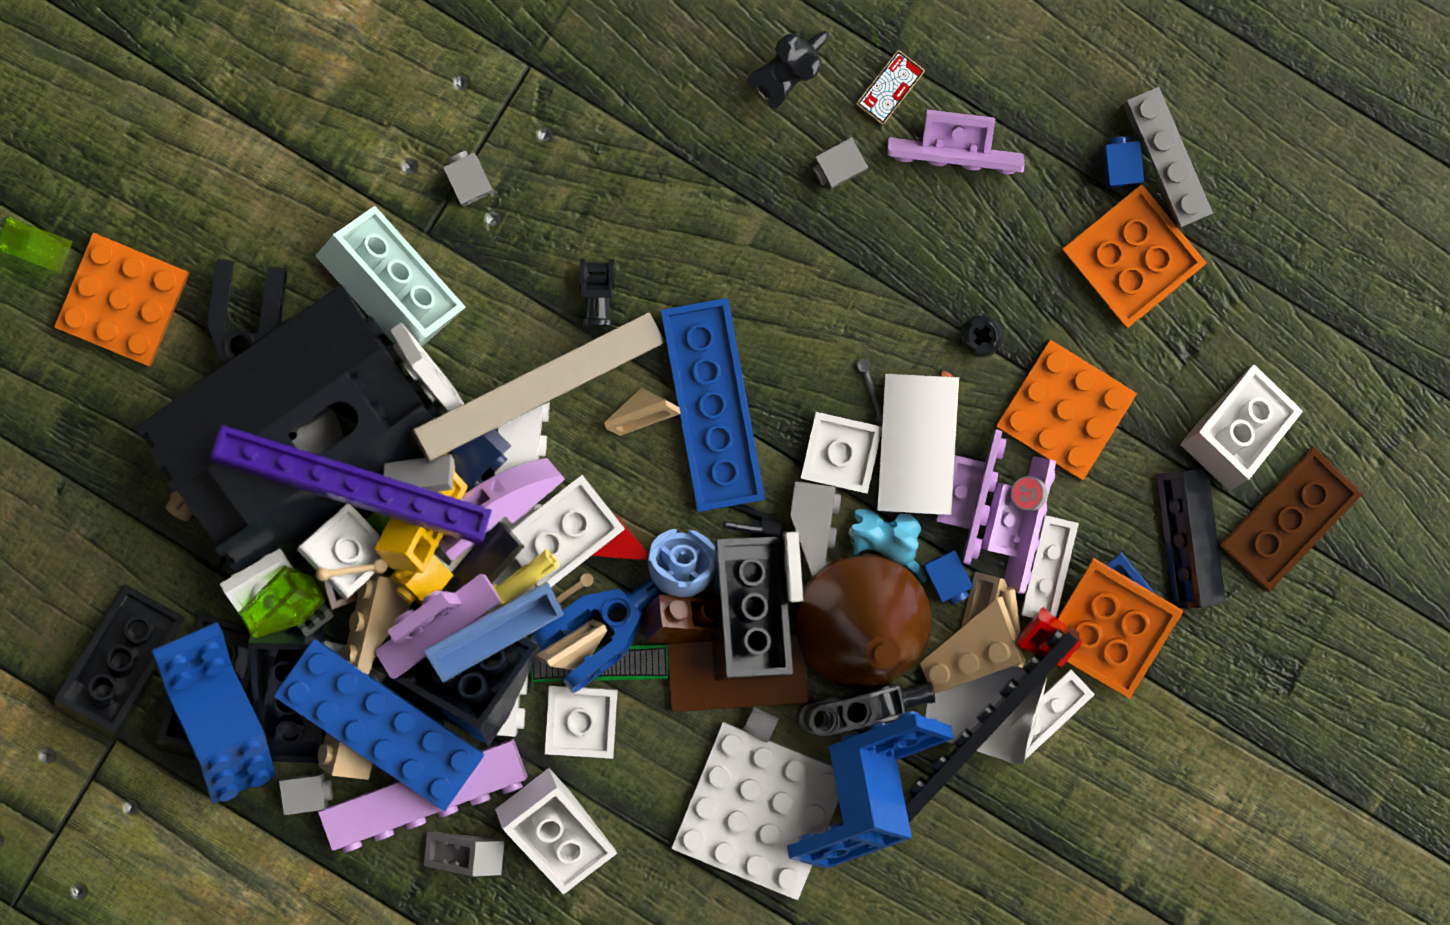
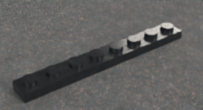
M1071 625L1064 631L1058 628L1046 641L1045 644L1049 647L1041 656L1035 653L1024 664L1022 669L1025 673L1018 681L1013 678L1010 679L999 692L1002 698L994 706L988 703L976 717L979 720L978 724L971 731L966 727L953 742L956 747L949 755L943 752L933 762L930 768L934 771L926 780L920 777L908 790L911 796L905 801L909 823L1075 646L1080 637V633Z

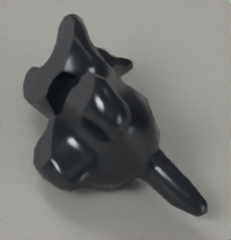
M823 31L816 34L809 41L800 38L798 34L785 35L778 41L775 47V58L752 72L748 77V84L750 86H758L759 94L765 99L769 98V106L777 109L798 82L810 80L819 73L822 67V60L818 55V50L828 40L829 33Z

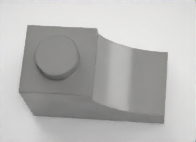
M427 832L424 866L468 876L501 875L504 841L483 836Z

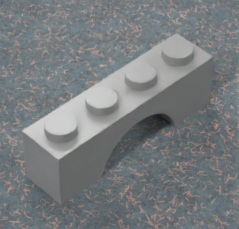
M1160 88L1152 89L1123 103L1122 105L1134 133L1143 144L1153 164L1160 183L1163 201L1174 224L1181 228L1213 214Z

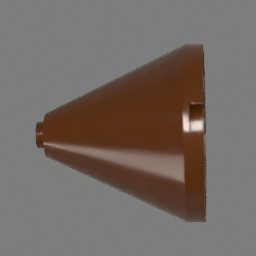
M863 554V556L847 559L842 557L821 568L804 587L803 601L797 603L795 611L796 634L799 647L805 659L823 678L831 683L850 689L876 688L892 683L905 675L922 656L931 633L932 614L927 594L916 577L906 567L888 557L876 554Z

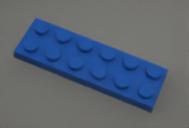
M728 298L661 310L698 512L765 500Z
M315 638L309 643L274 693L275 698L443 811H446L485 756L478 748Z

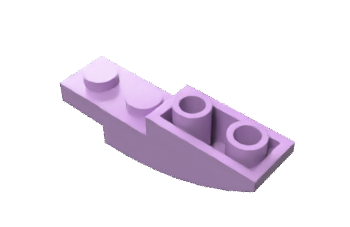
M548 458L513 467L495 475L464 494L461 500L492 510L487 532L505 516L513 524L548 493L552 492L565 478ZM443 534L438 545L453 561L473 543Z

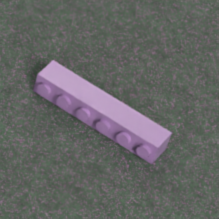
M514 738L480 750L485 756L446 811H443L400 781L328 806L325 810H320L318 813L332 851L341 848L343 853H347L362 847L361 840L373 836L375 841H379L394 835L393 829L404 824L407 830L425 824V817L431 814L438 813L439 818L459 811L457 805L470 801L471 806L491 799L489 795L491 792L502 789L503 794L522 788L521 781L526 780L528 775Z

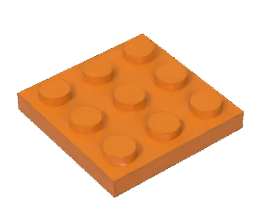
M1142 184L1062 249L1063 253L1126 329L1207 264Z
M93 233L54 328L151 367L190 272Z
M1050 339L995 427L1043 457L1055 460L1056 465L1080 480H1084L1137 393Z
M1093 558L1057 618L1067 627L1071 625L1080 633V638L1083 640V643L1067 662L1130 699L1181 617L1183 610Z

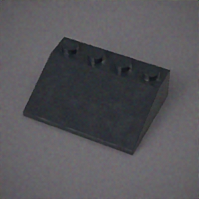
M416 602L411 610L416 611L422 604ZM522 638L445 682L441 681L428 657L396 679L390 678L378 656L374 660L371 669L383 685L490 745L509 718L540 647L532 641Z

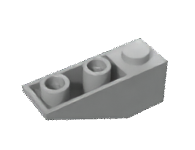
M794 481L790 517L795 530L799 532V541L813 577L821 568L831 563L826 561L827 549H834L837 528H831L832 514L839 515L841 494H835V486Z

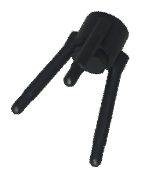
M743 504L728 506L760 520H754L753 525L724 521L722 523L724 528L751 533V538L781 536L782 521L774 520L773 514L760 512Z

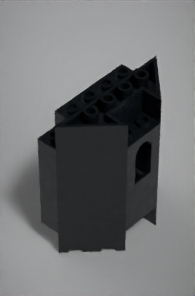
M342 284L312 305H307L178 394L168 405L136 426L140 435L150 446L151 449L149 451L158 468L169 479L170 482L167 484L171 492L173 493L177 490L215 542L214 551L220 556L223 554L229 561V565L236 572H241L261 560L265 555L271 554L279 548L292 567L296 568L306 561L297 549L347 503L210 461L221 425L297 448L288 436L290 432L332 403L347 402L358 413L356 428L319 456L384 476L385 463L425 457L412 431L442 416L432 401L426 404L419 394L423 390L419 381L414 380L410 374L406 376L399 366L403 360L397 354L393 345L391 344L388 347L384 345L379 338L383 331L372 316L367 319L364 317ZM452 451L447 453L451 454V456L454 458ZM352 505L364 519L375 513Z

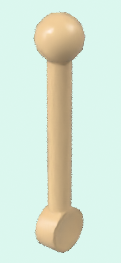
M377 559L373 564L332 570L321 567L316 571V577L320 581H325L332 576L367 571L381 574L387 569V563L383 559Z
M588 573L583 574L579 582L556 597L558 603H561L582 587L591 586L594 581L593 576Z

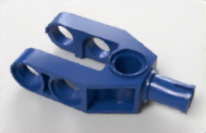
M650 577L649 580L630 594L627 592L624 594L621 589L584 595L564 609L563 616L538 629L530 640L539 645V651L541 652L587 623L593 617L599 616L602 619L606 628L613 634L611 637L612 641L594 655L590 656L588 654L583 658L584 662L570 672L564 679H561L568 689L575 693L626 656L643 622L641 610L658 595H664L665 593L660 591ZM615 609H622L627 612L626 618L620 622L611 621L609 615Z

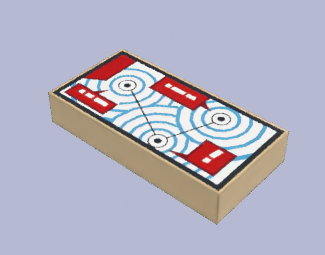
M898 50L856 105L881 125H884L925 70Z

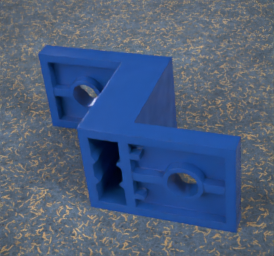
M218 623L152 650L167 698L199 764L212 803L231 800L239 792L250 787L262 786L270 778L276 776L264 731L232 667L224 636Z
M906 712L899 715L896 721L874 724L870 726V731L843 736L841 742L829 746L843 823L832 824L827 827L828 831L820 834L810 833L800 836L798 842L787 845L789 859L828 869L911 839L912 836L897 760L954 739L951 725L939 722L936 718L921 716L918 712Z

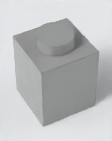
M852 137L816 156L815 161L817 165L813 167V171L820 184L828 183L830 189L841 185L868 169Z
M467 151L460 152L448 159L450 164L443 167L463 207L494 193L475 153L468 155Z
M324 772L287 777L279 781L284 815L325 810L329 806L328 801L333 800L331 780H325Z

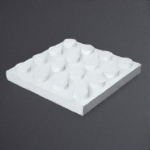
M723 722L671 849L798 900L812 865L789 859L787 845L798 842L799 837L810 833L820 834L827 830L839 801L833 766L770 740L766 743L743 731L741 728Z

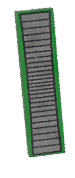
M667 644L631 645L625 657L593 681L668 679ZM598 646L593 655L600 649H602L604 646ZM536 657L531 667L532 682H563L561 679H564L573 670L550 667L540 662Z

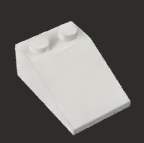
M1252 365L1202 417L1180 445L1228 491H1231L1251 478L1303 411L1255 365Z
M550 768L495 809L502 829L563 895L617 854L614 847L570 790Z

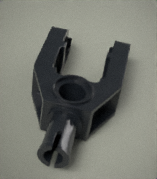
M217 260L207 325L220 361L226 362L236 355L233 350V344L237 338L245 337L250 345L281 324L287 284V268L268 267L258 333L252 334L241 330L231 331L229 329V324H227L226 320L229 298L233 297L234 294L231 284L233 266L236 261Z
M931 682L903 689L900 685L886 684L876 688H868L805 703L797 710L796 723L804 732L829 736L896 720L899 715L906 713L908 708L935 703V693ZM852 704L853 715L848 718L847 709ZM808 709H810L806 716V723L808 725L807 727L803 721L804 713ZM817 712H820L821 721L817 726H815V714Z

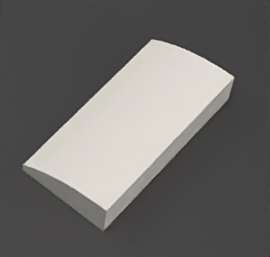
M885 374L877 511L951 515L959 378Z

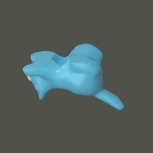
M867 509L855 510L854 517L859 524L852 525L848 532L854 547V556H858L866 549L875 550L885 557L904 565L920 582L925 583L927 581L925 571L914 560L919 544L917 537L921 532V526L918 521L909 514H899L894 521L885 522L873 511Z

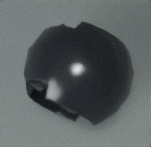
M975 315L963 324L960 331V341L968 354L979 358H986L1000 349L1003 342V331L995 318L988 315ZM985 327L989 330L987 337L990 341L989 343L982 342L978 345L974 342L976 335L973 331L974 329L982 330Z

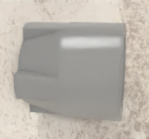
M754 707L743 731L767 743L779 718Z

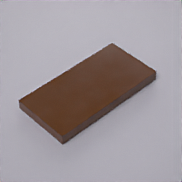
M1312 446L1218 546L1267 592H1270L1363 493Z
M797 634L790 635L793 674L781 678L715 681L713 640L681 644L668 643L672 712L808 703L806 662L798 644Z

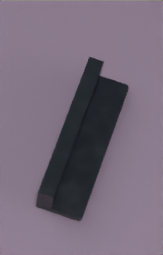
M1205 468L1156 474L1173 605L1180 609L1225 603L1209 472Z

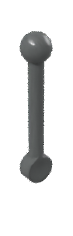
M861 359L857 363V369L863 373L877 413L876 423L882 427L883 410L869 372L870 362L867 359Z

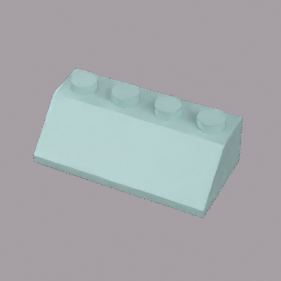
M376 206L333 234L315 255L367 315L374 318L393 344H396L397 341L391 329L401 322L422 347L465 309L462 302Z

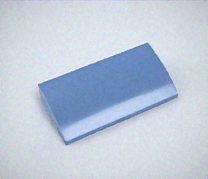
M545 582L424 649V652L441 681L445 682L560 618L564 613L549 583Z

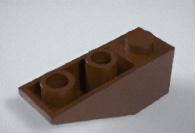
M658 595L642 610L645 642L681 644L713 640L714 599Z

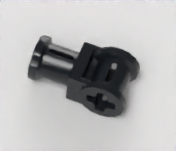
M580 259L581 298L585 299V319L582 320V325L612 326V320L609 319V299H613V290L615 289V259H609L608 262H587L586 259ZM590 273H605V275H589V274H590ZM597 300H598V316H596V301H597Z

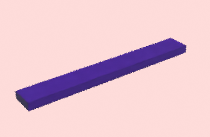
M221 425L210 461L479 545H482L492 512L491 509L223 425Z

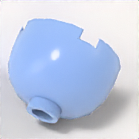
M677 529L668 530L660 534L651 544L648 559L650 577L660 591L669 596L680 598L692 597L704 591L714 577L715 546L706 536L697 531L688 529V533H676Z

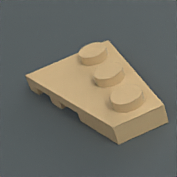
M1002 596L995 599L920 663L926 680L931 682L935 694L1026 661L1022 648L1016 643L1018 637Z

